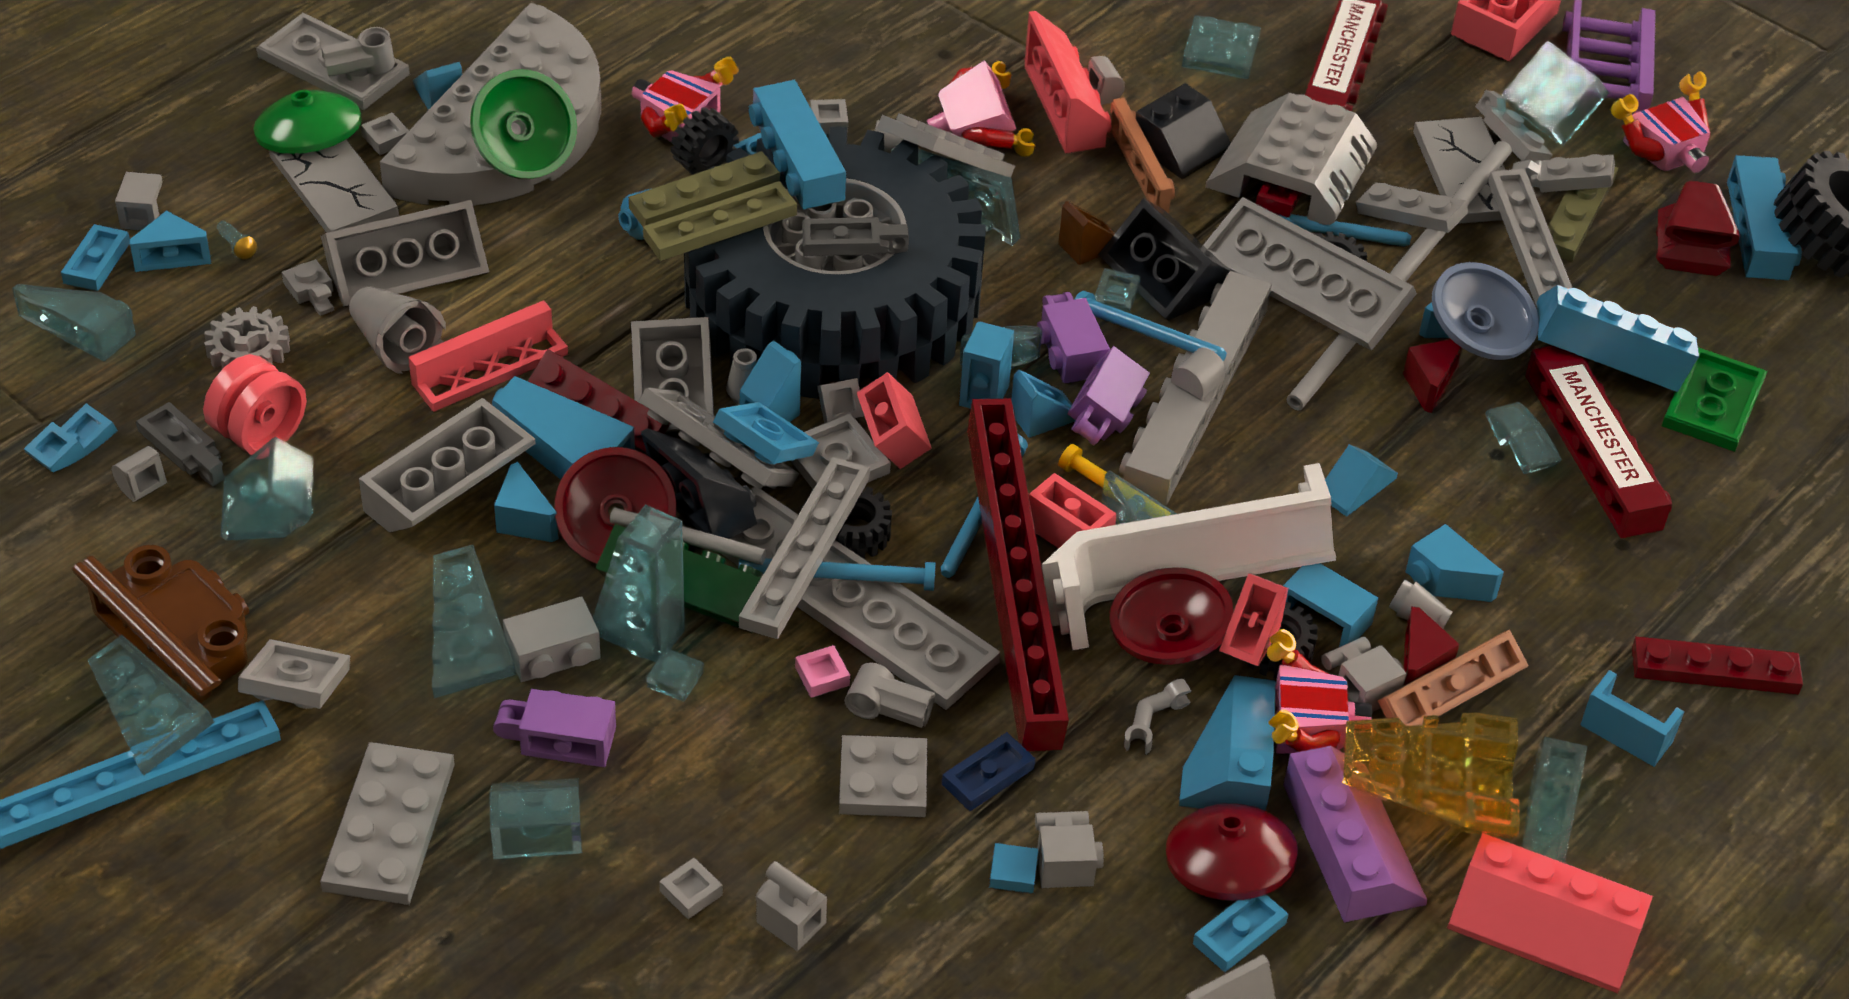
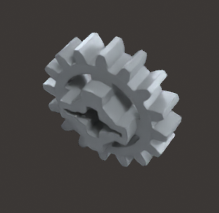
M253 306L249 312H243L239 307L236 308V315L233 316L224 312L221 314L222 322L212 320L210 322L211 330L204 333L207 358H211L214 368L222 366L223 369L236 358L248 354L260 356L271 364L273 361L283 363V353L290 352L288 327L283 325L281 316L272 318V312L269 309L259 314L257 313V307Z

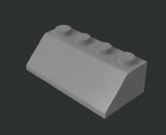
M471 200L327 232L321 236L329 271L343 307L349 306L353 295L364 287L370 286L399 294L489 272Z
M481 398L360 477L359 483L363 511L388 532L413 527L535 445V438L485 399Z

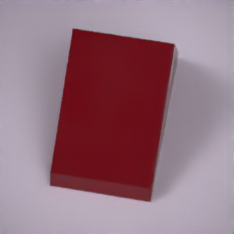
M1451 339L1409 347L1403 375L1424 411L1432 413L1459 366L1463 348Z
M1411 606L1405 630L1403 668L1406 672L1403 686L1456 658L1459 643L1420 607Z

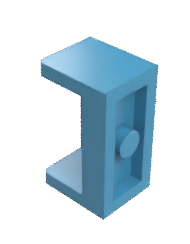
M984 322L976 323L963 351L959 406L971 409L972 399L1004 398L1010 384L1014 330Z
M1320 563L1302 566L1283 585L1289 588L1286 602L1291 603L1290 609L1300 601L1344 627L1339 647L1359 639L1372 625L1378 597Z
M1609 670L1590 694L1581 726L1655 767L1673 743L1684 711L1676 707L1665 723L1655 719L1611 694L1617 674Z

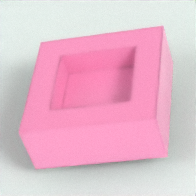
M834 645L795 657V668L811 698L850 686V674Z

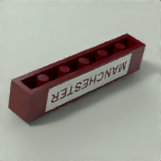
M1383 0L1338 1L1305 93L1306 96L1328 105H1339L1345 110L1353 112L1354 105L1350 104L1356 105L1360 87L1364 83L1368 64L1366 63L1370 64L1375 43L1378 42L1381 26L1386 18L1387 3H1383Z
M1556 346L1532 349L1525 377L1619 537L1626 538L1664 530L1668 515L1672 510L1671 497L1657 480L1652 465L1646 462L1638 448L1635 437L1630 435L1624 426L1619 411L1610 403L1603 385L1596 380L1590 370L1588 360L1583 356Z

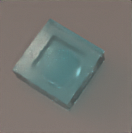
M1104 268L1095 293L1096 301L1130 312L1139 289L1140 276Z
M666 648L647 675V687L684 702L704 673L703 662Z

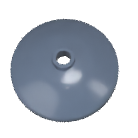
M1460 263L1444 271L1434 285L1432 306L1437 321L1450 339L1466 351L1488 359L1505 360L1521 355L1534 342L1539 329V318L1535 304L1521 284L1502 270L1483 263Z

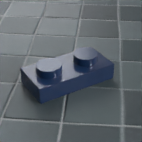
M1006 732L945 772L942 776V785L969 811H972L1032 771L1035 766V757Z

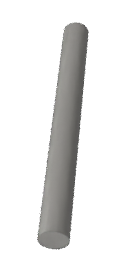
M613 508L610 515V523L628 528L630 523H634L650 530L652 535L662 538L672 537L691 546L762 565L766 558V549L619 508Z

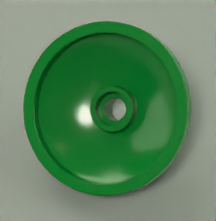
M527 69L503 72L493 77L480 89L472 105L470 126L474 143L485 161L504 175L525 180L546 176L562 166L574 148L577 138V117L573 104L562 87L542 73ZM513 122L520 126V134H515L512 131L511 125Z
M301 90L286 95L267 107L256 120L253 130L258 144L267 150L286 154L308 153L332 147L348 139L360 127L362 117L358 105L343 95L321 90Z

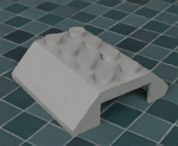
M1288 93L1249 114L1208 178L1206 188L1239 198L1250 179L1254 177L1311 195L1307 219L1324 225H1331L1337 219L1345 200L1349 198L1365 169V165L1368 164L1374 154L1377 143L1355 112L1345 110L1339 105H1328L1312 100L1306 95Z

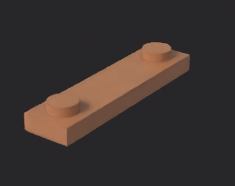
M1125 98L1113 99L1110 111L1111 132L1146 199L1169 214L1170 202L1175 197L1173 181L1171 178L1166 177L1135 119L1136 112L1134 110L1131 111Z
M1507 630L1377 701L1396 738L1525 669L1529 665L1511 631Z

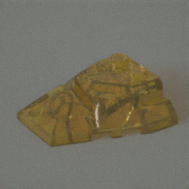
M1462 713L1461 722L1438 724L1439 718L1437 715L1424 716L1422 725L1405 726L1399 718L1346 722L1343 784L1399 807L1415 810L1428 818L1466 833L1477 835L1484 833L1506 839L1518 836L1520 829L1519 799H1513L1512 771L1518 748V718L1482 713Z

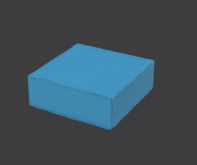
M995 843L990 888L1033 893L1039 849Z

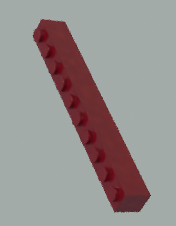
M1011 398L972 399L967 432L1018 741L1027 751L1062 750L1069 718Z

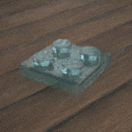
M1195 15L1184 51L1182 67L1249 79L1261 27Z

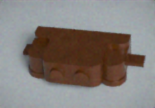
M143 545L133 549L126 556L124 565L111 573L94 556H88L83 562H78L73 566V573L88 587L94 614L190 709L207 700L213 689L245 667L248 660L245 642L248 639L245 616L249 614V608L238 593L231 594L224 587L221 578L214 570L207 571L200 563L194 560L180 561L172 566L167 550L157 545Z

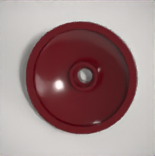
M602 448L584 455L566 471L559 483L555 496V511L557 512L555 518L563 539L576 554L594 564L598 563L614 527V524L610 523L609 510L612 507L619 506L623 510L673 524L676 517L675 492L665 471L649 456L629 448ZM651 535V537L665 542L666 538Z
M1174 567L1157 569L1136 577L1118 592L1110 608L1111 631L1121 648L1140 660L1167 665L1186 663L1211 653L1222 644L1234 612L1233 603L1226 588L1218 580L1204 572Z
M1217 804L1199 809L1180 820L1171 830L1166 842V861L1173 876L1188 889L1214 899L1245 900L1268 894L1279 888L1290 878L1297 864V842L1289 827L1267 811L1244 804Z

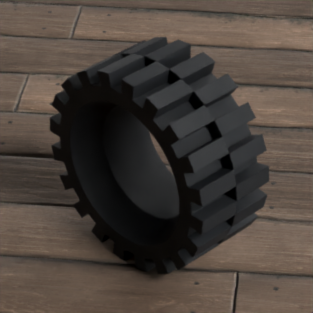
M1823 151L1820 155L1818 153L1813 154L1780 191L1774 201V205L1777 206L1774 213L1775 218L1782 220L1779 223L1782 232L1790 233L1791 236L1788 241L1794 247L1799 245L1804 250L1801 254L1809 260L1813 257L1819 261L1817 265L1824 271L1832 268L1835 276L1843 278L1846 274L1849 276V161L1844 153L1836 152L1833 156L1830 151Z

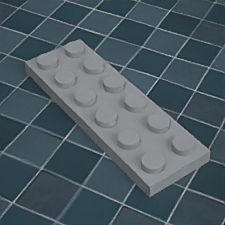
M1244 197L1239 200L1203 245L1231 271L1272 284L1271 297L1371 351L1417 294L1414 286Z

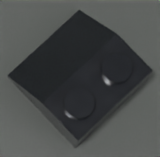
M1187 83L1182 84L1136 111L1135 119L1158 162L1181 179L1186 178L1224 155L1231 144L1211 100Z

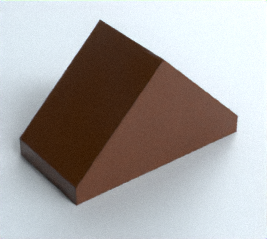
M1066 201L1062 206L1058 244L1078 265L1100 257L1098 254L1116 232L1104 220Z

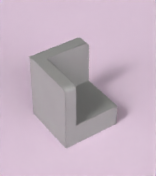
M125 173L115 200L121 229L142 230L159 217L157 197L163 183L161 175Z

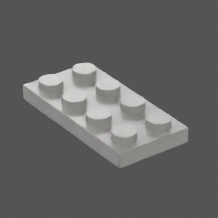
M898 113L896 120L882 115L877 127L879 130L1008 179L1011 178L1015 168L1014 165L1002 161L1005 154L900 113Z
M646 388L639 399L640 403L649 408L647 414L651 418L664 425H668L670 422L680 429L678 435L682 439L695 446H699L701 443L711 450L709 456L713 460L726 467L734 465L743 472L741 478L756 488L761 489L763 486H768L772 489H776L777 486L792 487L800 474L783 462L772 465L759 460L754 454L755 451L746 444L736 443L724 435L725 430L713 423L715 416L678 391Z
M369 742L321 878L322 892L410 904L455 765L453 754Z

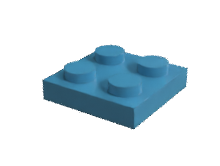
M760 402L720 408L713 423L725 430L724 435L736 443L746 444L755 451L754 454L759 460L772 465L813 456L819 444L818 441Z

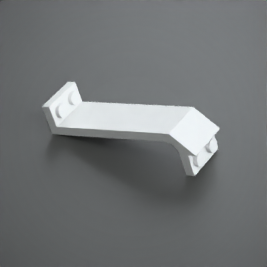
M1320 463L1304 466L1305 482L1298 483L1299 493L1076 532L1041 564L1052 626L1060 625L1062 635L1070 634L1073 650L1089 648L1084 617L1086 610L1096 603L1113 600L1118 592L1131 580L1157 569L1189 568L1204 572L1216 580L1222 581L1248 576V573L1256 575L1336 561L1330 504H1332L1331 496Z

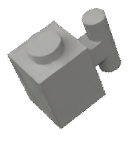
M1364 636L1321 656L1322 663L1327 670L1341 665L1339 676L1347 681L1348 702L1371 703L1372 712L1381 708L1377 700L1404 685L1406 672L1400 661L1393 658L1382 645L1371 649L1369 640Z
M1088 811L1035 813L1036 830H1039L1037 849H1039L1038 866L1041 888L1094 886L1096 868H1103L1104 857L1102 842H1095L1093 826L1092 824L1089 825Z
M773 862L766 871V877L769 880L760 887L756 895V922L798 951L826 924L827 897L778 862Z

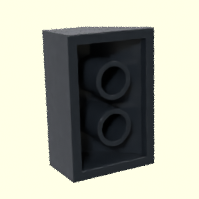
M1145 198L1140 201L1098 254L1167 320L1176 318L1209 302L1216 284H1223L1229 271H1231L1170 214Z
M648 428L641 431L647 455L662 467L672 483L676 497V511L695 528L705 533L730 539L757 525L753 510L756 507V500L752 491L746 485L741 486L737 483L729 470H722L717 466L715 461L709 456V453L703 454L687 441Z

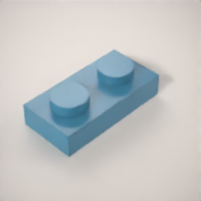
M93 224L61 271L63 284L99 291L130 244L128 231Z
M1266 894L1252 899L1237 900L1195 933L1193 945L1221 970L1226 972L1282 928L1287 922L1288 913Z

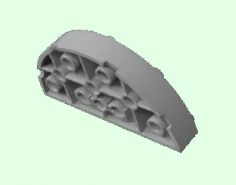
M531 2L380 161L383 188L390 197L417 204L428 205L429 200L449 201L450 204L471 200L472 205H481L529 193L534 190V184L547 178L553 181L560 177L583 157L595 139L599 128L598 122L602 111L600 72L596 55L588 41L572 24L561 16L546 9L544 6ZM509 70H533L550 77L566 92L576 113L577 138L570 156L557 170L540 178L525 180L512 178L500 173L481 156L472 137L470 115L478 92L493 77ZM513 122L511 125L512 131L515 134H520V126Z

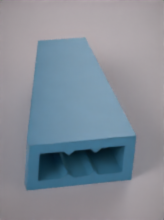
M516 376L504 388H500L493 397L492 405L535 438L536 444L527 449L526 452L560 480L570 466L590 452L609 447H623L635 450L633 426Z

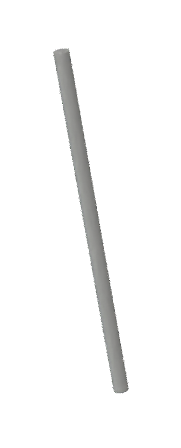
M1505 141L1497 142L1452 198L1465 200L1468 207L1487 184L1490 172L1497 171L1512 153L1511 146ZM1426 228L1389 274L1406 282L1446 232ZM1339 334L1287 397L1288 405L1294 410H1302L1356 342Z

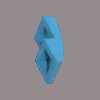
M86 403L62 427L51 422L24 450L51 472H55L82 459L108 440L118 430L111 420Z

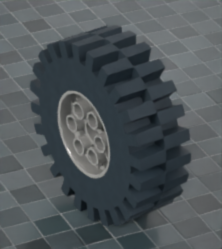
M830 127L829 142L846 171L844 201L803 210L796 196H792L797 203V215L684 253L685 306L690 308V318L708 317L711 354L717 358L730 351V366H732L734 353L737 350L751 349L756 353L758 361L767 345L775 341L786 350L792 351L801 360L800 396L808 398H818L817 386L821 385L822 380H837V382L857 378L859 384V379L869 377L873 382L887 372L897 380L898 368L916 383L929 376L930 359L946 365L955 357L956 341L966 344L972 334L973 318H978L986 233L985 224H981L982 208L978 199L968 200L969 184L961 175L947 179V162L942 158L933 155L918 165V145L903 139L891 153L884 151V133L867 130L861 146L847 144V127ZM762 138L757 139L756 153L762 151L775 166L771 149L764 147ZM739 147L727 154L726 163L749 156V154ZM780 172V182L788 191L786 177L783 172ZM878 217L879 222L888 225H908L909 246L907 252L875 255L803 256L802 220Z

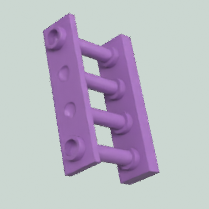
M1574 0L1572 12H1565L1562 31L1568 32L1565 74L1562 73L1559 84V94L1564 95L1563 109H1571L1575 93L1622 99L1626 95L1632 94L1637 98L1639 104L1638 109L1634 113L1649 109L1654 89L1655 10L1642 8L1639 21H1632V24L1581 17V0ZM1580 30L1629 37V41H1632L1630 45L1580 37ZM1579 51L1628 58L1631 65L1579 58ZM1578 72L1624 78L1628 79V83L1633 84L1627 87L1577 78Z

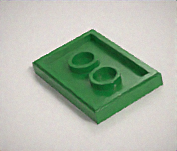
M1698 347L1699 357L1679 391L1675 392L1665 414L1662 427L1735 452L1768 371Z

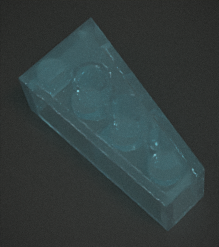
M645 505L617 540L593 620L599 631L600 638L629 650L637 657L647 658L658 664L685 631L682 520Z

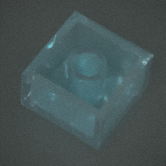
M1547 41L1501 95L1514 111L1561 146H1564L1609 92L1595 74Z

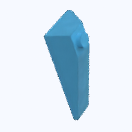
M1234 675L1183 766L1179 806L1202 809L1217 804L1234 803L1254 806L1266 811L1271 788L1274 750L1272 738L1274 727L1269 725V720L1275 716L1276 681Z

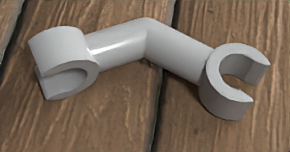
M1184 679L1174 680L1165 687L1163 692L1139 701L1134 723L1125 732L1124 746L1126 751L1130 748V742L1133 739L1139 738L1146 742L1145 754H1148L1152 748V731L1150 730L1152 714L1170 706L1175 710L1182 709L1191 703L1186 694L1191 692V689Z

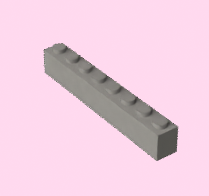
M1229 271L1223 284H1216L1211 297L1212 305L1210 307L1204 306L1198 322V331L1192 329L1189 335L1224 348L1227 352L1226 359L1223 361L1225 366L1224 380L1201 400L1171 383V378L1166 377L1160 391V402L1152 403L1146 419V428L1139 427L1135 435L1132 454L1125 453L1119 468V474L1124 476L1123 483L1155 504L1167 506L1267 312L1272 284L1233 271ZM1186 351L1185 354L1179 353L1173 371L1193 353Z

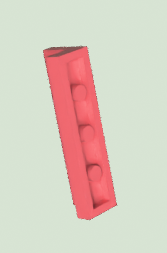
M543 300L409 356L411 384L431 410L435 412L510 380L514 376L517 377L535 369L547 349L544 351L531 349L532 345L547 339L553 346L548 349L561 357L568 355V346L553 329L551 308ZM506 356L519 358L518 362L511 365L498 363L499 359ZM473 370L486 372L484 376L478 379L464 377L466 373ZM440 384L452 386L451 390L435 396L430 388Z

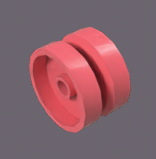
M248 354L233 360L215 377L206 393L203 413L205 422L223 437L231 439L248 454L261 457L279 449L295 433L304 416L307 399L305 389L298 381L284 372H279L274 365L262 357Z

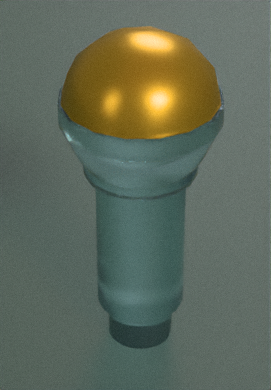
M220 221L217 224L220 235L230 243L232 253L237 258L248 259L255 254L257 244L251 235L240 233L230 223Z

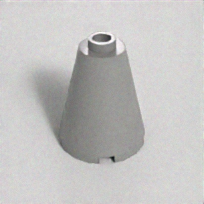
M370 286L358 290L350 301L349 311L352 318L382 364L395 373L403 374L401 371L410 370L409 356L444 342L441 340L442 328L446 330V322L441 312L428 302Z

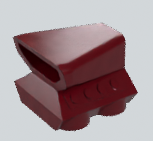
M1688 181L1684 184L1676 203L1658 209V226L1656 229L1658 249L1656 259L1665 269L1718 276L1731 267L1730 246L1738 243L1740 235L1722 191L1717 184Z

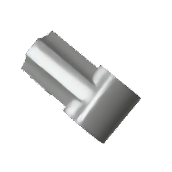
M381 27L365 29L360 33L359 39L321 47L328 77L363 69L371 74H383L389 72L395 65L390 33Z
M871 662L861 666L844 701L847 708L861 718L873 719L882 714L922 728L926 726L935 702V693L895 680L891 671L886 667Z

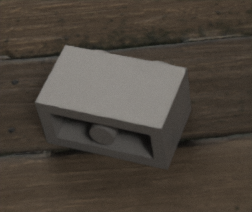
M583 597L503 620L505 647L521 682L546 677L554 672L574 666H582L591 661L601 659L599 631Z

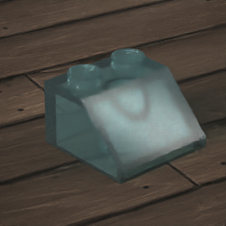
M274 437L224 478L220 537L225 540L285 538L296 528L304 526L309 521L313 511L311 506L312 486L314 483L313 458L281 439Z
M579 778L492 783L490 788V830L493 858L504 859L582 853Z

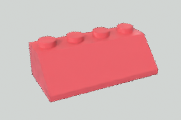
M1037 11L1029 12L1024 66L1064 152L1072 153L1104 148L1107 133L1111 131V118L1107 111L1104 112L1101 106L1099 92L1097 89L1093 90L1090 84L1088 70L1082 67L1076 46L1072 47L1066 33Z
M1482 833L1447 929L1618 994L1653 896Z

